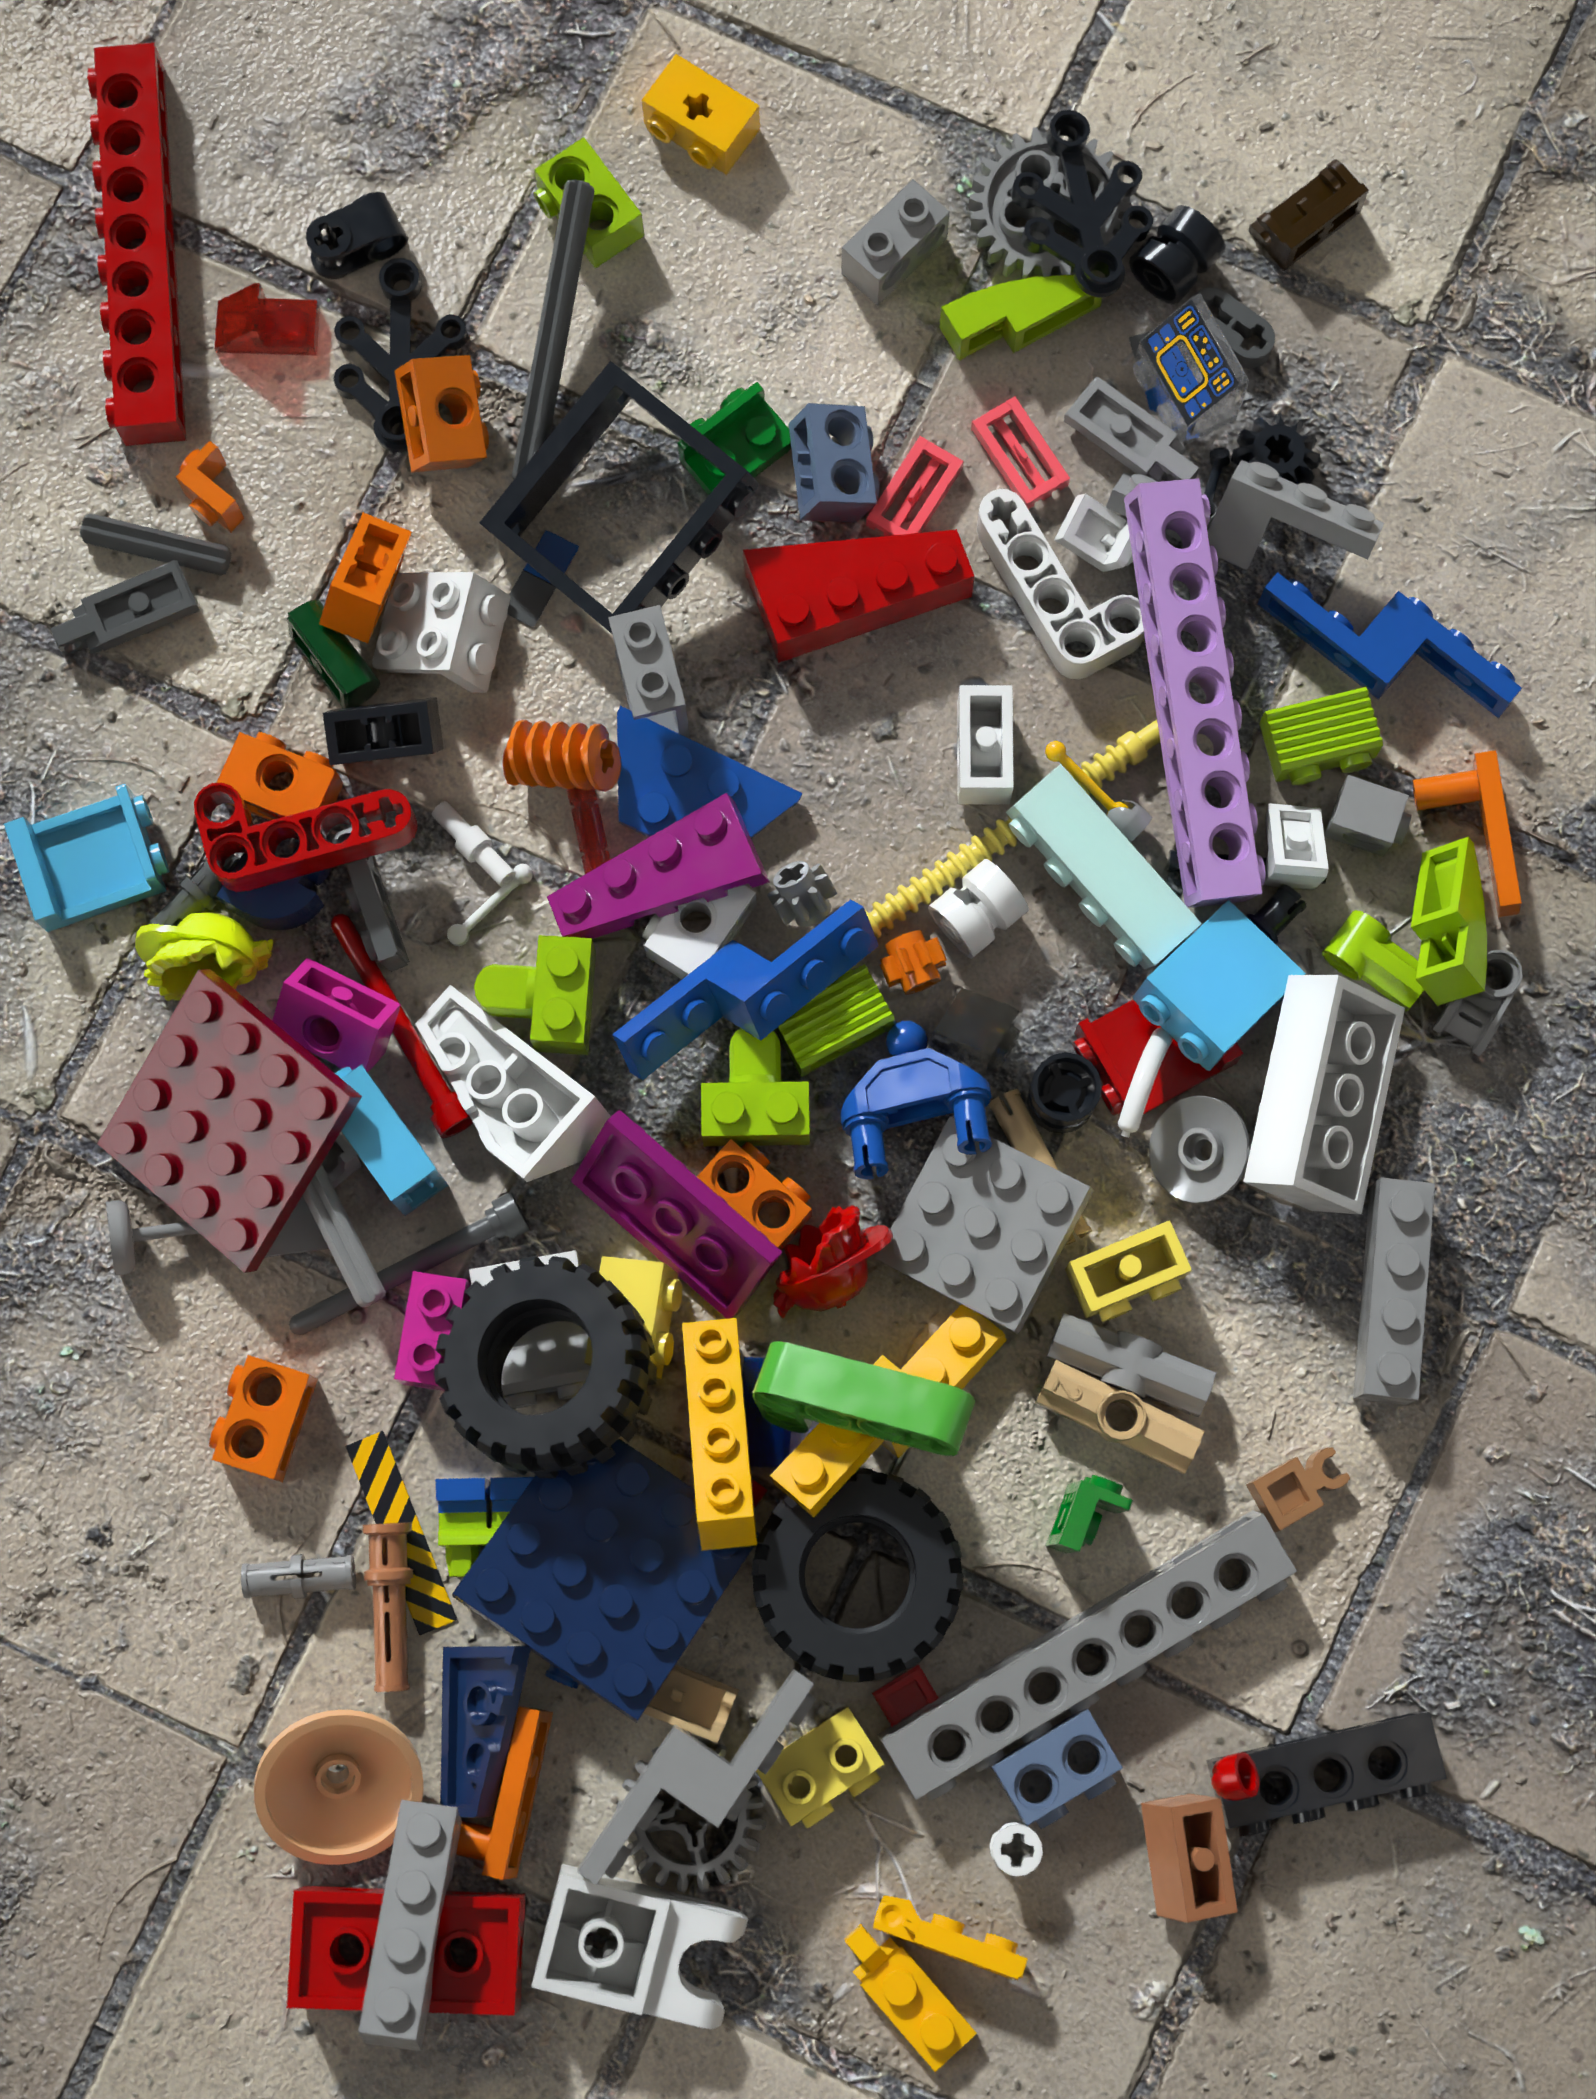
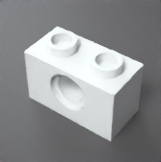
M960 685L957 700V804L1010 805L1013 792L1012 685Z
M742 885L729 889L728 896L710 902H707L704 898L679 905V912L660 918L655 914L642 935L647 940L644 944L647 958L680 979H683L726 944L734 940L757 905L756 892ZM692 912H703L711 919L708 928L699 933L687 931L682 926V922Z

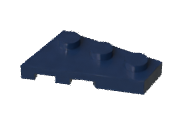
M528 1646L443 1647L440 1805L457 1807L460 1817L479 1818L493 1817L530 1656L531 1649Z

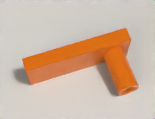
M1496 750L1475 753L1473 770L1412 780L1417 811L1479 801L1498 917L1519 914L1522 902Z
M519 1706L492 1828L462 1821L456 1855L485 1861L482 1871L484 1876L501 1880L514 1879L518 1876L553 1712Z

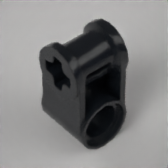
M382 192L368 193L347 206L316 218L310 223L306 232V241L311 251L310 258L314 270L320 276L334 280L344 278L346 275L376 261H382L396 255L406 246L409 239L386 195ZM323 229L326 230L327 235L322 236ZM332 245L334 249L330 250L328 246ZM336 259L341 261L339 266H337Z

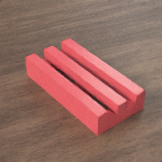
M1016 396L972 421L971 430L1010 489L1019 495L1028 509L1032 508L1036 501L1040 499L1044 501L1049 498L1052 492L1058 488L1062 490L1069 486L1070 477ZM1010 415L1051 476L1049 480L1044 481L1004 421V417ZM990 425H993L1034 488L1032 490H1029L988 427Z
M919 436L878 499L877 504L867 516L866 526L874 531L876 528L884 532L883 536L922 533L962 471L964 461ZM923 455H928L931 457V460L892 520L889 521L884 518V515ZM941 464L947 466L946 471L907 531L901 528Z

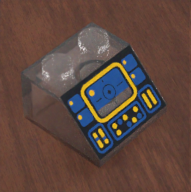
M1200 293L1187 300L1140 340L1135 362L1133 363L1134 374L1139 385L1144 391L1151 390L1159 404L1157 406V414L1160 422L1178 434L1177 438L1183 446L1237 420L1250 380Z

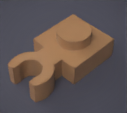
M1333 1447L1314 1452L1308 1458L1305 1469L1298 1457H1294L1246 1484L1259 1510L1265 1515L1274 1532L1283 1530L1324 1506L1317 1490L1331 1491L1338 1489L1350 1480L1348 1473L1337 1475L1332 1479L1324 1474V1461L1336 1454Z

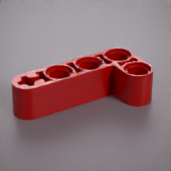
M211 783L202 788L194 801V813L208 865L221 884L235 892L253 890L402 848L415 838L418 830L417 818L409 801L402 793L392 789L378 790L256 825L253 824L247 805L231 785ZM223 803L235 805L233 815L228 820L218 823L211 821L212 812L217 806ZM395 811L397 814L395 817L396 825L387 828L385 825L386 813ZM366 817L368 821L366 824L371 834L366 835L359 819ZM338 824L352 826L351 834L345 841L335 844L327 841L328 832L332 827ZM287 838L300 840V846L294 855L288 858L275 856L276 848L281 841ZM239 852L248 854L247 863L241 870L232 873L224 871L225 861L230 855Z

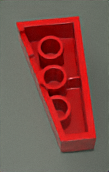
M957 529L743 550L744 572L778 663L970 598L973 592L975 575Z

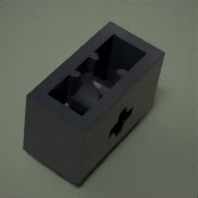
M437 697L337 708L323 712L330 765L434 754L444 749Z

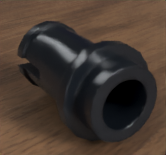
M1282 884L1255 915L1247 914L1246 917L1277 945V936L1307 906L1303 900L1295 903L1301 898V895L1290 886Z

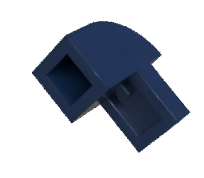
M300 842L298 843L297 847H296L295 850L293 851L292 855H294V854L298 851V848H299V846H300ZM243 853L232 872H237L246 865L248 854ZM332 867L243 892L229 890L223 885L216 896L226 909L258 927L277 931L289 930L307 923L324 907L317 893L310 889L313 884L317 886L322 884Z

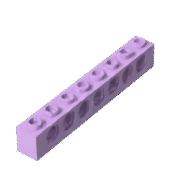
M1199 478L1139 483L1124 497L1184 902L1188 908L1225 904L1228 900L1232 903L1245 902L1262 894L1266 872L1262 857L1256 854L1254 834L1257 831L1258 819L1256 809L1252 803H1249L1246 782L1249 779L1250 766L1246 753L1240 749L1238 731L1241 728L1242 713L1236 699L1233 700L1230 679L1234 673V661L1230 649L1225 648L1222 628L1226 622V608L1223 599L1217 597L1214 577L1218 571V556L1215 547L1209 545L1207 525L1210 521L1209 500L1205 494L1201 493ZM1166 529L1175 531L1181 537L1182 549L1173 547L1167 541ZM1173 580L1181 581L1188 587L1190 600H1184L1176 594L1173 588ZM1181 631L1189 632L1196 638L1198 643L1197 652L1190 651L1184 646L1181 640ZM1190 682L1196 683L1203 688L1206 695L1205 704L1198 703L1191 697L1189 692ZM1198 733L1207 736L1211 740L1214 748L1213 756L1206 755L1199 749L1197 745ZM1206 785L1216 788L1220 793V808L1212 806L1206 800L1204 792ZM1214 836L1223 839L1228 845V860H1223L1215 854L1212 846Z

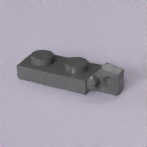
M173 560L80 599L82 605L72 610L75 618L50 629L59 650L64 656L86 648L93 654L111 649L200 610L178 561Z
M352 827L329 835V842L335 844L345 841L350 836ZM372 857L338 865L348 870L351 881L344 884L345 891L354 912L362 911L367 930L361 931V938L371 961L378 959L391 972L408 966L407 963L410 961L379 870L374 866Z

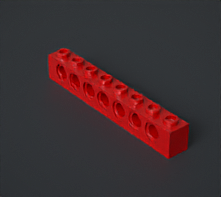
M154 42L94 48L95 68H88L87 78L91 98L93 100L97 99L98 113L90 115V129L93 143L95 146H99L100 161H93L92 171L96 191L102 192L103 207L95 209V222L99 238L105 241V254L98 255L97 263L100 282L102 286H107L108 302H101L100 316L104 333H110V349L103 350V367L107 381H112L113 397L106 398L105 400L106 418L109 428L117 430L125 446L186 441L164 65ZM136 100L130 107L118 108L124 101ZM139 146L132 154L121 155L125 148ZM130 193H142L140 197L134 201H123L124 198ZM145 239L141 246L135 249H125L130 241ZM148 286L143 294L136 297L128 296V293L134 287ZM151 333L145 342L137 345L130 344L133 337L137 334ZM143 380L154 381L148 390L141 393L132 392L139 382Z

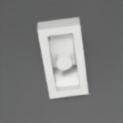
M1268 803L1265 819L1268 855L1265 866L1266 877L1264 885L1280 887L1282 884H1285L1291 888L1315 889L1327 878L1329 869L1321 808Z

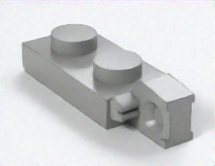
M1099 377L1093 379L1065 413V423L1136 474L1146 475L1157 482H1160L1162 479L1163 481L1197 478L1199 467L1182 456L1185 446L1177 440L1178 434Z

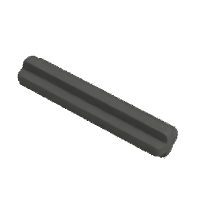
M92 513L84 516L80 528V537L87 544L166 563L177 560L180 566L220 576L227 573L231 563V552L225 545Z

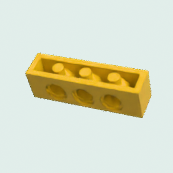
M729 1318L682 1323L696 1514L701 1549L704 1551L757 1545L737 1319Z

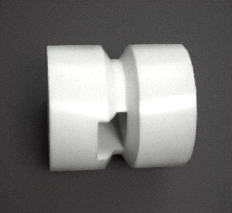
M984 859L962 878L963 888L961 890L951 887L928 907L930 915L943 934L960 952L971 959L995 939L994 929H1008L1029 910L1024 897L1014 883L998 866L987 859Z

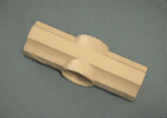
M1055 1360L1035 1402L1098 1433L1106 1441L1119 1443L1183 1475L1192 1462L1205 1432L1143 1402L1132 1392L1120 1391L1058 1360ZM1122 1403L1131 1409L1134 1421L1130 1430L1120 1432L1108 1425L1105 1413L1110 1404Z

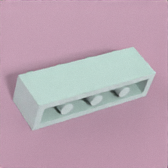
M1061 764L1006 811V814L1012 819L1008 826L1017 839L1028 848L1033 844L1047 859L1043 865L1049 875L1060 886L1065 888L1069 884L1082 898V901L1079 903L1082 912L1096 926L1101 927L1105 924L1118 939L1114 943V947L1133 967L1140 964L1145 970L1156 966L1202 924Z

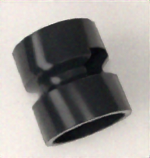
M1184 205L1175 207L1158 226L1156 232L1158 237L1151 236L1147 238L1129 260L1131 271L1137 281L1154 297L1173 305L1179 303L1197 283V273L1203 274L1207 272L1224 253L1226 247L1223 237L1212 222L1199 211Z
M1068 1052L1052 1055L1041 1062L1033 1075L1027 1096L1029 1112L1036 1123L1049 1132L1060 1134L1076 1131L1085 1125L1100 1100L1102 1084L1099 1072L1086 1058L1079 1054Z

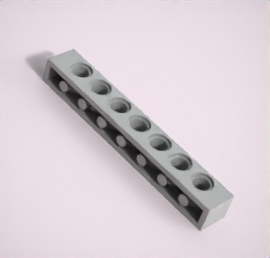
M1252 1510L942 1695L933 1703L927 1704L902 1719L898 1724L882 1731L878 1736L915 1800L926 1795L929 1801L934 1800L953 1789L957 1785L954 1777L972 1766L976 1772H979L997 1763L1005 1756L1002 1748L1021 1738L1024 1743H1028L1048 1732L1052 1728L1049 1720L1067 1709L1073 1715L1092 1706L1100 1699L1097 1691L1116 1681L1118 1686H1123L1137 1679L1147 1671L1144 1663L1163 1652L1164 1656L1169 1658L1182 1652L1194 1643L1191 1635L1210 1624L1214 1630L1232 1622L1241 1614L1238 1607L1257 1596L1259 1601H1264L1277 1595L1288 1586L1285 1578L1294 1574L1297 1570L1265 1515ZM1236 1558L1242 1565V1578L1234 1587L1224 1588L1219 1581V1569L1225 1561ZM1182 1587H1191L1196 1595L1194 1609L1187 1615L1176 1616L1171 1606L1174 1593ZM1144 1615L1150 1627L1148 1636L1138 1644H1129L1124 1636L1125 1624L1133 1616ZM1087 1644H1099L1103 1653L1102 1662L1099 1667L1091 1672L1080 1671L1076 1663L1079 1650ZM1041 1672L1052 1673L1056 1681L1053 1694L1045 1700L1032 1699L1029 1694L1031 1679ZM992 1701H1003L1007 1704L1009 1710L1006 1722L995 1729L984 1727L981 1723L983 1708ZM947 1729L958 1731L961 1735L959 1750L949 1757L936 1755L933 1751V1741L937 1734Z

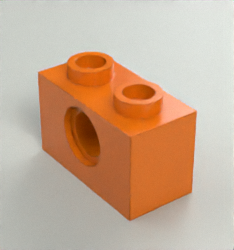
M470 355L411 359L394 370L411 473L469 468L487 458L486 451L489 446V433L486 424L480 418L478 406L481 391L480 379L477 372L472 369ZM439 403L444 404L451 411L452 424L445 422L441 418L438 410Z
M239 732L217 780V783L231 785L239 793L250 813L269 821L335 803L343 786L340 776L333 769L334 765L329 764L328 758L311 751H306L302 757L285 750L287 745L283 741L262 732H258L256 738ZM282 772L294 774L293 781L288 788L281 791L269 789L270 782L275 775Z

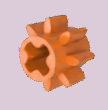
M915 930L902 934L885 944L889 956L880 959V967L889 988L901 984L905 995H910L930 988L942 980L938 968L946 966L945 961H947L938 937L926 941L922 931Z

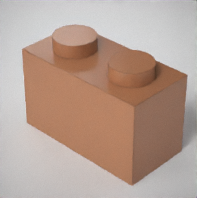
M1185 1794L1141 1803L1157 1916L1188 1923L1237 1913L1221 1798Z

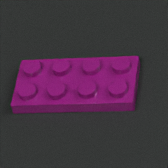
M620 1109L605 1122L571 1179V1182L661 1262H664L676 1271L686 1284L726 1319L734 1318L742 1311L782 1254V1251L768 1240L762 1232L753 1227L729 1206L722 1197L713 1192L689 1171L682 1162L673 1157Z

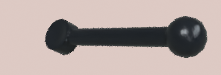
M1223 447L1215 448L1209 453L1212 468L1204 494L1209 500L1210 518L1216 509L1213 499L1222 467L1227 466L1231 462L1230 451Z

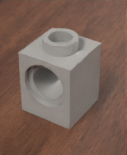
M1348 775L1339 790L1324 837L1384 857L1393 842L1402 844L1412 817L1411 814L1404 812L1409 795Z

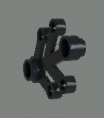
M1063 110L1053 116L1046 134V141L1051 151L1061 157L1071 202L1045 186L1041 177L1033 172H1023L1015 178L1011 190V198L1021 208L1039 207L1077 232L1082 248L1056 233L1053 224L1043 217H1034L1026 223L1021 241L1024 248L1029 252L1040 254L1047 251L1072 267L1077 286L1086 294L1093 297H1108L1116 293L1122 286L1125 278V267L1122 259L1135 242H1140L1147 238L1153 225V216L1143 206L1129 207L1121 220L1120 230L1104 246L1100 228L1124 197H1130L1137 192L1142 180V171L1136 163L1131 161L1117 163L1112 170L1109 183L1096 200L1093 201L1082 155L1090 134V125L1081 113L1073 110ZM1059 136H1068L1073 141L1063 140ZM1127 175L1133 182L1124 183L1118 176ZM1029 186L1035 191V193H1023L1020 187ZM1129 220H1138L1144 227L1135 228L1129 223ZM1039 231L1045 235L1046 239H1035L1030 232ZM1091 271H1100L1106 278L1097 277Z
M394 258L387 261L379 272V282L383 294L390 300V354L366 333L362 321L357 317H343L336 323L334 328L339 346L345 351H355L389 383V402L366 383L362 370L354 364L340 366L335 371L333 380L338 393L343 398L355 399L375 418L374 433L378 442L385 449L392 452H406L408 449L405 433L395 435L391 432L395 424L403 423L394 370L411 359L440 357L446 350L462 348L467 342L468 332L462 318L456 315H446L437 322L436 330L411 353L412 301L420 294L422 281L418 268L412 261L405 258ZM400 280H406L411 283L410 287L405 290L396 291L393 289L395 283ZM449 327H457L461 330L455 338H446L443 336V333ZM349 328L358 329L359 334L356 338L347 340L342 337L345 330ZM347 376L359 378L358 383L353 387L348 388L341 385L343 379Z

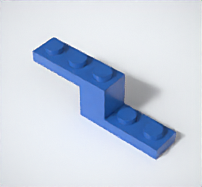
M1278 572L1264 587L1258 605L1356 683L1366 687L1368 692L1378 700L1416 655L1420 656L1498 719L1522 689L1521 686L1515 683V677L1508 668L1496 661H1487L1474 650V645L1467 636L1455 629L1448 630L1433 618L1432 611L1425 603L1415 597L1407 598L1399 591L1360 636L1353 632L1352 624L1342 614L1334 610L1328 612L1312 600L1313 595L1304 584L1293 578L1287 580Z
M850 899L772 962L737 941H730L612 1034L630 1073L643 1081L722 1017L761 1041L879 946L864 906Z

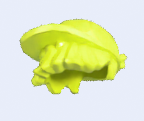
M192 913L177 926L161 924L141 926L136 933L135 948L148 968L144 972V976L149 978L147 981L148 985L160 987L159 993L161 996H164L166 1001L172 999L176 1001L181 1000L198 969H211L234 989L238 985L252 981L258 971L267 969V962L272 956L271 951L274 942L272 939L254 941L240 923L227 916L216 913Z

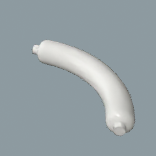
M1162 1027L1157 1028L1152 1033L1131 1081L1118 1121V1126L1122 1129L1121 1135L1129 1138L1130 1133H1134L1139 1129L1157 1073L1173 1041L1170 1034Z

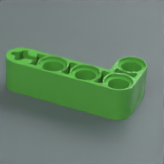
M782 1341L770 1343L752 1393V1397L763 1418L769 1423L787 1431L807 1433L812 1421L944 1456L958 1455L975 1404V1399L972 1395L948 1384Z

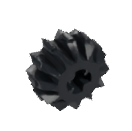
M1280 412L1274 416L1271 426L1259 416L1253 422L1252 431L1247 429L1241 430L1237 438V443L1240 447L1233 450L1231 462L1237 466L1241 460L1248 463L1260 462L1267 464L1278 472L1279 477L1298 485L1300 483H1313L1315 475L1312 470L1318 468L1321 457L1319 453L1312 451L1317 442L1315 434L1300 436L1303 427L1301 419L1296 420L1289 427L1284 425V418ZM1273 454L1282 457L1280 458L1279 463H1274L1269 460L1272 458Z

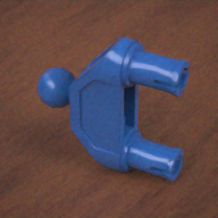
M901 1021L891 1027L887 1033L886 1046L888 1052L893 1057L878 1060L852 1089L842 1106L840 1113L841 1125L845 1133L851 1137L855 1165L854 1174L858 1178L874 1179L872 1166L876 1167L878 1177L884 1176L889 1171L883 1140V1132L886 1129L954 1113L958 1139L957 1148L960 1153L968 1155L977 1154L975 1148L976 1141L979 1142L982 1153L992 1147L985 1107L988 1106L992 1098L989 1082L968 1066L927 1048L928 1039L925 1030L913 1021Z

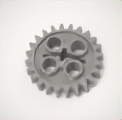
M1034 127L1030 142L1026 143L1021 136L1015 133L1012 137L1011 151L999 143L995 146V161L987 158L982 160V175H974L972 191L975 193L969 195L968 210L974 212L970 215L969 227L972 230H980L976 236L977 248L991 246L987 258L989 264L995 263L1002 258L1005 260L1003 276L1005 277L1012 274L1016 269L1022 271V279L1031 278L1033 275L1057 276L1074 273L1072 267L1047 251L1035 254L1026 250L1021 241L1024 227L1020 228L1010 225L1007 222L1010 218L1021 217L1029 221L1034 217H1043L1053 224L1056 233L1067 232L1075 235L1078 240L1073 243L1082 248L1077 232L1037 206L1033 208L1017 206L1011 196H1008L1011 193L1014 180L1019 174L1033 172L1045 178L1043 181L1045 186L1071 202L1061 157L1051 151L1046 139H1043L1038 128ZM1095 138L1089 141L1082 151L1091 193L1093 194V201L1096 200L1109 183L1113 170L1110 167L1114 155L1112 151H1109L1098 157L1095 154L1098 140ZM1119 175L1118 178L1122 182L1124 180V175ZM1029 186L1020 187L1023 193H1035V191ZM1130 197L1122 199L1100 228L1104 246L1120 230V223L1125 211L1133 206L1126 203L1130 201ZM1039 231L1030 232L1035 239H1046L1045 235Z

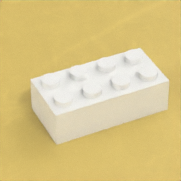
M1288 975L1244 1183L1311 1211L1362 1215L1402 1026L1404 1007L1340 975Z

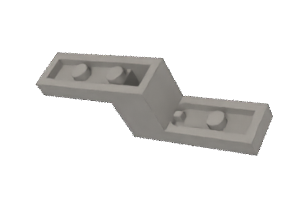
M1241 460L1229 481L1217 511L1210 518L1207 532L1209 545L1215 547L1218 558L1248 570L1272 518L1367 560L1384 523L1375 519L1374 514L1362 506L1355 504L1345 506L1327 498L1326 493L1314 485L1308 483L1297 485L1279 477L1278 472L1267 464L1260 462L1248 463ZM1124 472L1113 488L1106 508L1126 516L1124 497L1139 483L1157 481L1146 475H1130ZM1165 530L1166 535L1182 541L1175 531Z
M793 1669L731 1762L674 1724L578 1866L577 1872L595 1885H597L603 1874L613 1879L632 1851L624 1845L636 1826L646 1831L662 1808L664 1802L656 1797L661 1789L668 1792L716 1827L720 1826L725 1817L734 1822L752 1796V1793L745 1789L756 1770L758 1769L766 1774L782 1752L784 1745L778 1742L777 1739L787 1724L791 1722L798 1727L814 1704L816 1698L809 1694V1691L815 1683Z

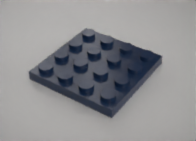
M618 1439L611 1445L616 1455L603 1464L596 1458L587 1461V1472L571 1476L565 1470H559L556 1478H539L535 1475L452 1595L453 1598L523 1646H528L539 1657L637 1723L754 1546L702 1551L697 1524L695 1489L621 1439ZM756 1531V1536L758 1540L760 1533Z

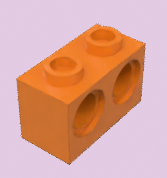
M362 513L331 582L319 625L367 644L369 643L391 588L400 571L411 531L367 513Z
M730 1139L697 1178L722 1197L729 1206L758 1231L762 1232L768 1240L782 1251L785 1245L793 1239L812 1217V1209L806 1204L811 1197L791 1178L786 1177L781 1183L766 1170L771 1162L752 1144L746 1142L740 1147ZM729 1168H740L749 1176L748 1185L737 1193L726 1192L718 1184L721 1174ZM768 1203H780L788 1209L790 1216L783 1226L768 1228L760 1222L758 1218L759 1212Z
M248 1355L244 1366L238 1364L230 1378L227 1395L233 1397L227 1416L226 1418L220 1416L212 1430L209 1447L215 1449L212 1460L283 1482L318 1379L310 1374ZM269 1377H277L282 1386L280 1398L272 1405L262 1406L257 1399L259 1384ZM250 1429H259L264 1438L262 1450L255 1457L244 1458L239 1450L241 1436Z

